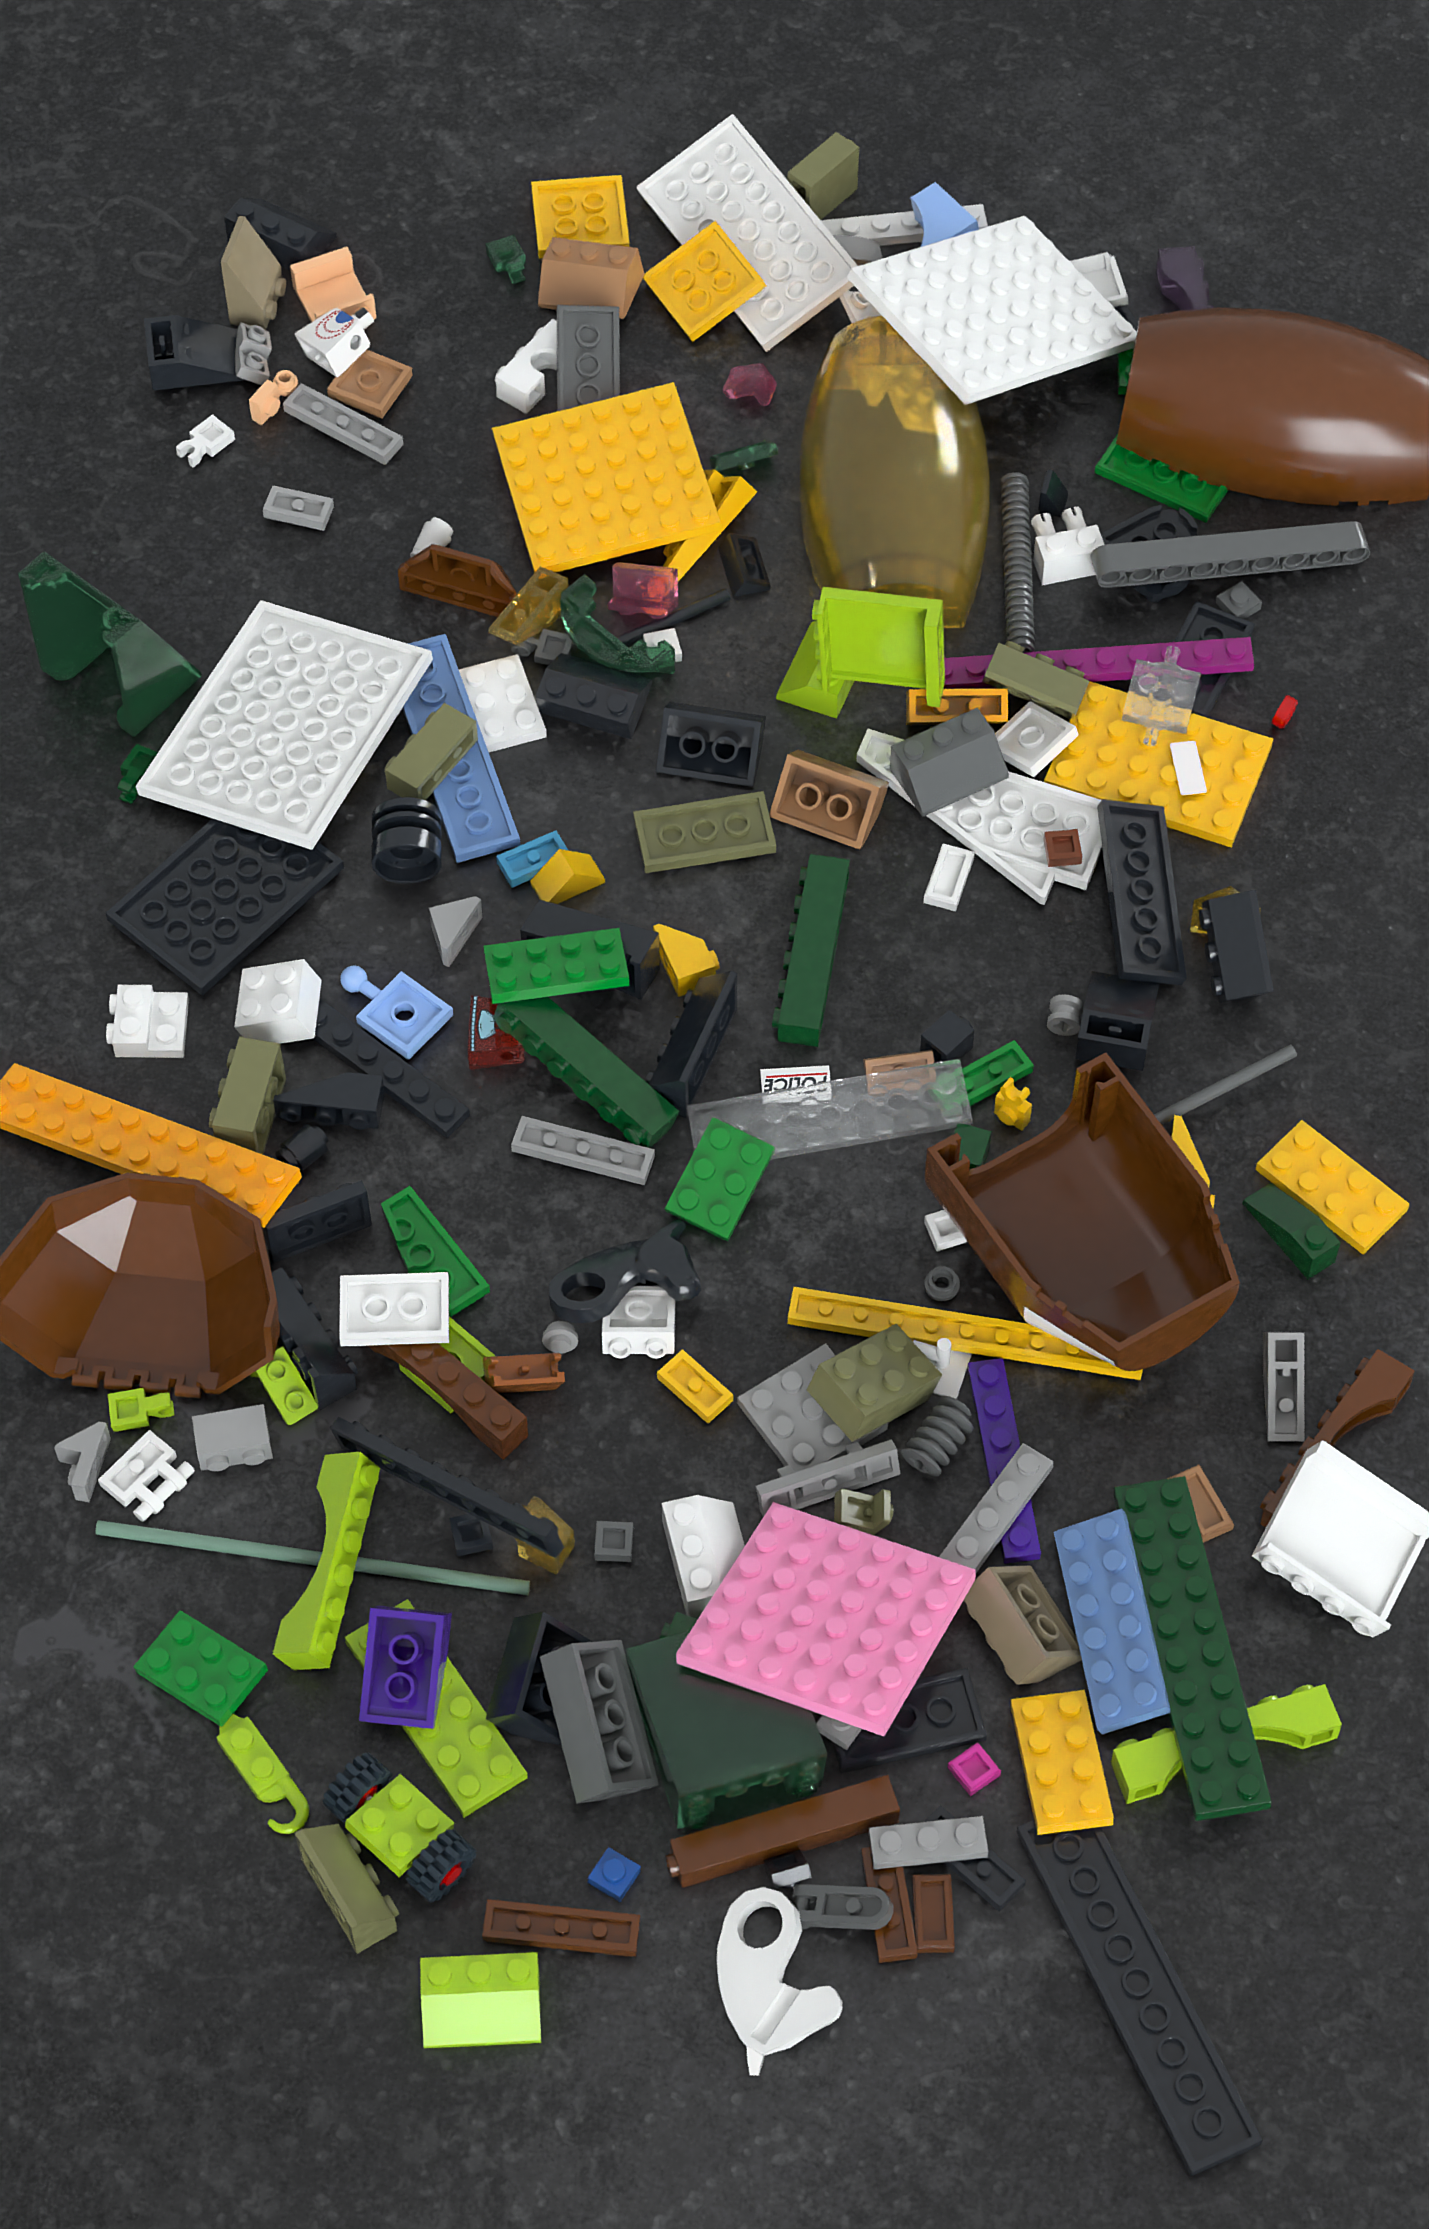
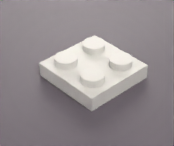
M1031 701L995 733L1004 761L1032 777L1036 776L1079 735L1076 726Z

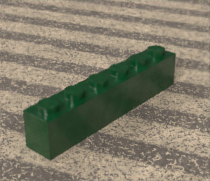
M810 854L808 867H801L799 886L804 887L803 894H796L794 914H798L797 923L791 922L788 942H793L792 951H785L783 970L788 971L787 979H780L778 999H783L781 1008L775 1007L772 1027L778 1028L779 1042L819 1046L849 880L850 859Z
M549 997L498 1003L493 1020L496 1021L499 1028L503 1032L511 1034L519 1041L528 1054L536 1056L543 1062L553 1076L561 1078L573 1089L576 1096L592 1105L606 1122L612 1123L624 1133V1136L631 1144L651 1148L673 1127L679 1110Z

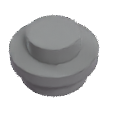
M556 1321L548 1325L543 1333L542 1342L548 1350L562 1354L576 1348L578 1335L570 1323Z

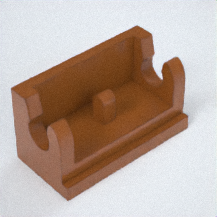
M547 1353L484 1357L485 1383L497 1393L556 1390L565 1382L564 1372L558 1371V1361L561 1360V1354Z

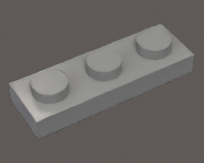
M983 1816L869 1828L873 1869L987 1858L988 1856Z

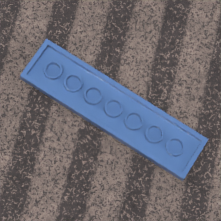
M446 634L408 643L430 650L433 657L429 667L402 708L411 735L417 734L424 726L427 717L432 712H436L443 703L476 720L478 741L432 792L437 809L441 812V820L456 863L520 846V837Z

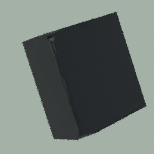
M1048 469L1040 492L1039 511L1040 513H1049L1052 516L1062 517L1068 498V491L1054 470Z

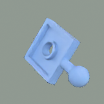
M349 966L341 973L340 982L345 990L353 993L360 991L372 1000L356 1016L357 1024L407 1060L453 1016V1008L402 971L383 990L367 981L366 972L359 966ZM401 1011H410L414 1014L407 1021H401L396 1018V1015Z

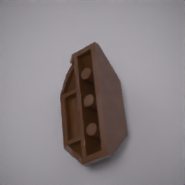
M431 544L402 563L398 568L400 590L520 623L522 619L520 597L502 566L493 560Z

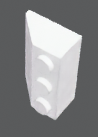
M695 1495L663 1502L662 1522L686 1615L697 1618L700 1617L745 1545L733 1502Z

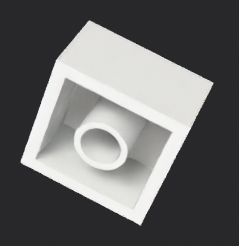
M304 959L242 969L234 1027L243 1037L279 1044L313 1039L315 1036L322 980Z

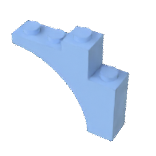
M936 182L911 197L915 220L924 231L921 247L979 230L977 220Z

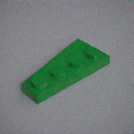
M411 1186L381 1203L382 1212L407 1272H448L449 1317H452L490 1292L489 1284Z

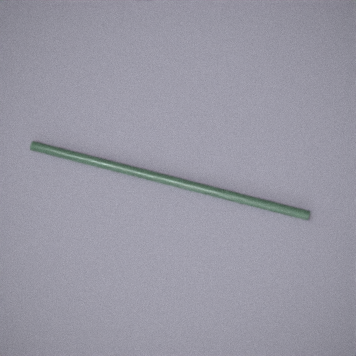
M100 1520L97 1521L95 1530L96 1535L314 1566H318L322 1555L321 1551ZM364 1557L357 1558L354 1569L357 1572L527 1596L530 1591V1581Z

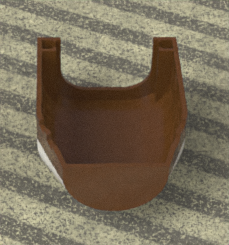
M1107 1053L1094 1058L1076 1069L1072 1101L1064 1114L1053 1125L1034 1138L988 1163L969 1169L970 1160L966 1154H963L962 1160L959 1161L961 1137L958 1133L927 1148L925 1183L1023 1319L1028 1324L1125 1371H1137L1154 1366L1174 1356L1199 1339L1217 1323L1236 1298L1240 1281L1227 1243L1224 1244L1219 1229L1220 1221L1218 1215L1214 1214L1207 1183Z

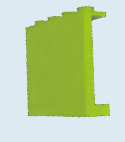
M823 587L820 600H814L812 619L816 620L814 627V640H817L815 660L819 661L817 680L822 681L823 694L828 695L831 678L926 689L927 706L940 707L945 685L943 600Z

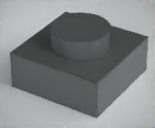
M1242 581L1219 594L1216 598V604L1224 612L1242 619L1259 611L1262 606V601Z
M597 1521L595 1561L632 1562L633 1522Z

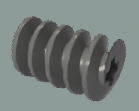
M950 1396L940 1397L938 1405L931 1409L930 1416L922 1421V1427L915 1430L914 1438L909 1439L906 1442L905 1448L900 1451L902 1457L917 1470L935 1477L940 1476L941 1469L939 1465L946 1466L949 1464L947 1454L955 1455L958 1452L954 1443L963 1444L966 1441L963 1433L970 1434L974 1430L973 1425L969 1421L972 1418L970 1410L956 1398Z

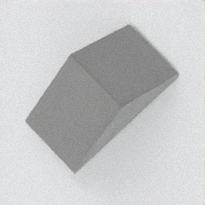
M476 896L429 908L431 928L442 963L447 967H450L483 917L481 899Z

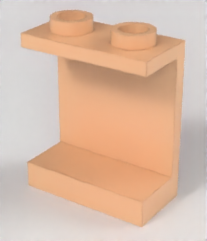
M348 247L290 265L293 288L311 323L334 308H339L349 316H352L364 307L371 314L372 318L376 319L374 296L372 294L366 295L353 271L352 255Z

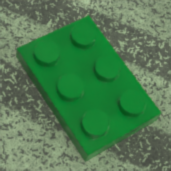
M712 1117L673 1191L665 1211L728 1242L775 1152V1147Z
M181 1610L133 1666L137 1674L223 1727L268 1671L266 1663Z

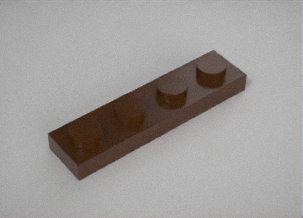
M487 1899L482 1938L486 1942L636 1957L640 1915Z

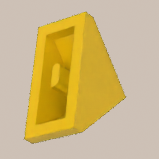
M559 849L531 879V886L539 899L554 904L561 903L605 883L604 876L590 854Z

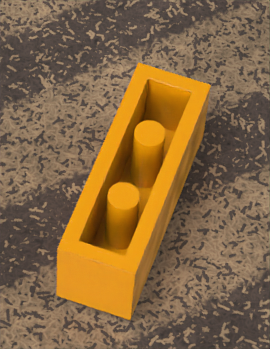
M1008 688L944 689L940 707L927 706L926 689H909L906 692V725H939L977 707L989 724H1005L1008 722Z

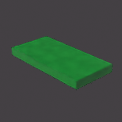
M1117 435L1095 466L1094 473L1178 511L1179 508L1184 509L1192 517L1205 523L1208 522L1228 492L1226 486L1221 485L1217 487L1208 484L1205 480L1198 481L1199 476L1183 470L1180 473L1169 470V464L1153 458L1151 462L1116 444Z

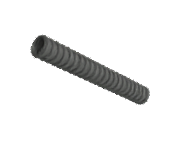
M1012 472L1004 475L1000 482L1006 641H1011L1024 647L1023 653L1035 652L1029 480L1022 473Z

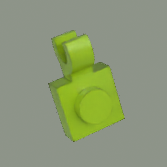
M144 1388L108 1394L110 1421L113 1432L149 1426L148 1416L166 1418L175 1415L173 1400H170V1393H160L146 1397Z

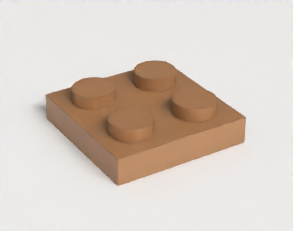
M366 349L339 377L334 378L327 388L328 397L382 419L413 376L412 367Z

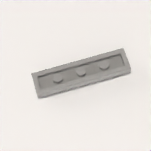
M302 383L283 402L284 412L384 465L403 446V436Z
M525 1116L521 1117L511 1144L512 1152L645 1185L655 1157V1150Z

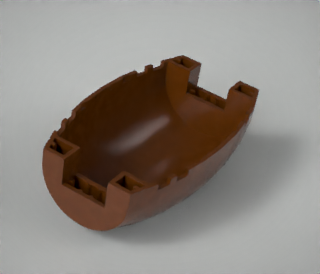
M1207 308L1180 310L1140 317L1116 444L1150 462L1154 458L1169 464V470L1180 473L1183 470L1199 476L1198 481L1205 480L1208 484L1217 487L1223 485L1227 487V490L1267 499L1318 505H1338L1339 501L1357 502V506L1369 505L1370 501L1387 500L1388 504H1396L1407 501L1427 500L1429 495V359L1379 335L1340 322L1300 313L1259 308Z

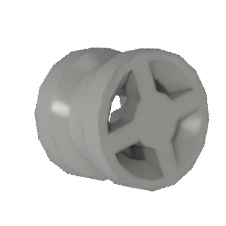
M1072 995L1054 996L1050 1000L1049 1009L1052 1014L1048 1016L1047 1028L1058 1035L1072 1036L1077 1034L1081 1026L1079 1016L1083 1014V1002Z

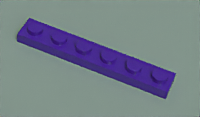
M1003 1358L969 1362L967 1365L989 1487L992 1486L1020 1448ZM1031 1499L1000 1540L1004 1564L1039 1560L1041 1557Z

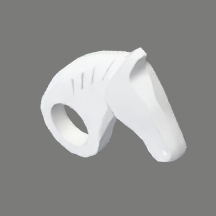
M765 1887L744 1892L730 1905L717 1947L718 1982L721 1997L732 2025L740 2039L747 2046V2061L750 2075H759L765 2055L791 2048L810 2034L834 2022L839 2018L842 2011V2000L837 1991L830 1986H820L811 1990H798L782 1983L784 1971L802 1933L800 1914L782 1892ZM761 1907L779 1909L783 1919L779 1937L772 1944L764 1948L747 1946L743 1937V1926L748 1916Z

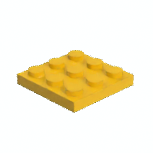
M621 175L531 182L539 258L544 257L552 237L630 247Z
M716 221L696 234L643 276L644 281L692 342L766 287L763 279Z

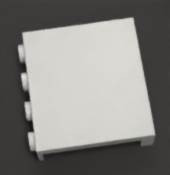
M1322 1440L1306 1450L1252 1557L1260 1561L1262 1567L1268 1572L1279 1574L1291 1582L1292 1587L1296 1591L1310 1595L1321 1602L1322 1607L1329 1613L1340 1615L1352 1623L1353 1628L1357 1632L1375 1637L1389 1630L1391 1624L1386 1622V1619L1426 1539L1429 1538V1512Z

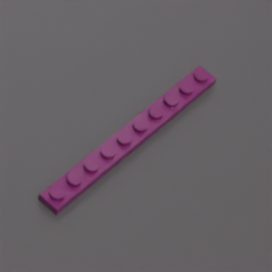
M1251 637L1025 653L1034 658L1037 653L1047 656L1055 661L1053 666L1065 670L1067 666L1078 669L1085 673L1083 678L1091 682L1253 671L1254 669ZM993 655L945 658L944 689H996L982 682Z

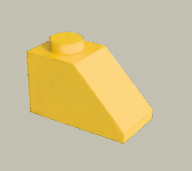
M662 924L653 925V931L659 933L660 959L678 997L686 995L689 989L694 990L699 978L714 975L716 970L720 969L714 950L708 951L703 939Z

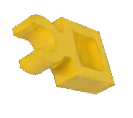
M1009 1077L996 1095L994 1114L1004 1124L1013 1125L1023 1131L1031 1118L1032 1104L1025 1100L1030 1095V1091L1027 1087H1024L1022 1091L1018 1090L1013 1084L1014 1079Z

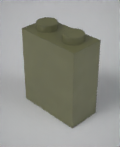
M835 132L788 172V182L820 220L857 190L859 147L852 140L846 139Z

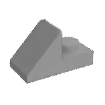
M98 1422L59 1442L54 1447L60 1462L72 1464L68 1476V1485L72 1487L75 1500L90 1502L111 1440L107 1423Z

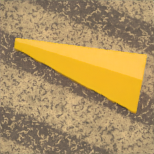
M716 469L703 470L722 530L667 544L663 552L667 557L663 568H656L653 575L657 580L652 588L645 593L644 597L659 604L753 498L757 491L741 476L723 477Z

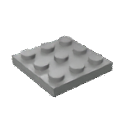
M826 1343L737 1397L739 1407L783 1465H791L795 1472L847 1455L846 1445L859 1442L862 1446L888 1429V1423L852 1442L806 1390L818 1365L835 1356Z

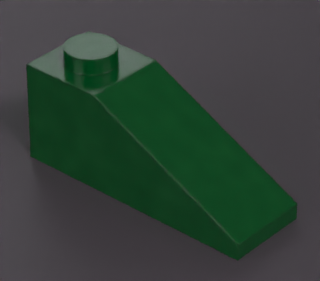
M1269 1183L1243 1200L1242 1204L1307 1280L1335 1263L1341 1243L1319 1216L1275 1185Z

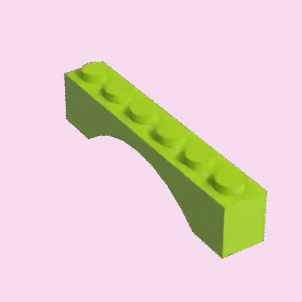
M361 1452L328 1454L324 1456L316 1487L322 1498L326 1514V1535L323 1552L316 1572L307 1589L296 1605L281 1620L273 1650V1655L293 1670L329 1668L333 1652L336 1648V1640L345 1612V1605L350 1585L353 1581V1573L359 1550L361 1549L362 1538L380 1468Z
M1325 1684L1314 1688L1313 1685H1304L1295 1689L1291 1695L1278 1698L1276 1695L1269 1696L1260 1700L1256 1706L1247 1708L1255 1740L1281 1742L1300 1749L1337 1739L1342 1726ZM1172 1728L1162 1729L1154 1733L1152 1738L1138 1742L1137 1739H1130L1120 1743L1116 1747L1117 1749L1113 1750L1111 1766L1126 1804L1161 1794L1171 1778L1182 1768Z

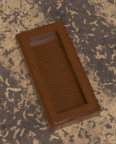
M951 1874L913 1875L914 1929L917 1953L954 1952Z

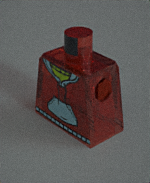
M471 996L468 1038L469 1069L519 1064L525 1061V1050L522 1044L511 1034L503 1032L496 1021L493 1020L498 1003L492 1004L491 998Z

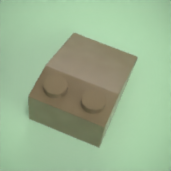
M239 216L221 259L229 320L232 325L239 326L242 322L250 326L257 325L266 330L269 320H273L276 316L277 300L279 296L283 297L285 293L286 279L282 278L280 263L246 217Z

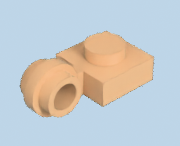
M282 370L276 374L273 382L268 379L249 399L253 421L263 425L270 416H274L280 407L279 397H289L298 387L296 375L291 371Z

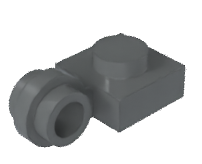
M544 628L542 629L540 639H536L535 635L530 631L517 630L510 640L513 653L519 656H529L530 652L536 650L534 662L550 665L560 653L570 655L574 644L573 635Z

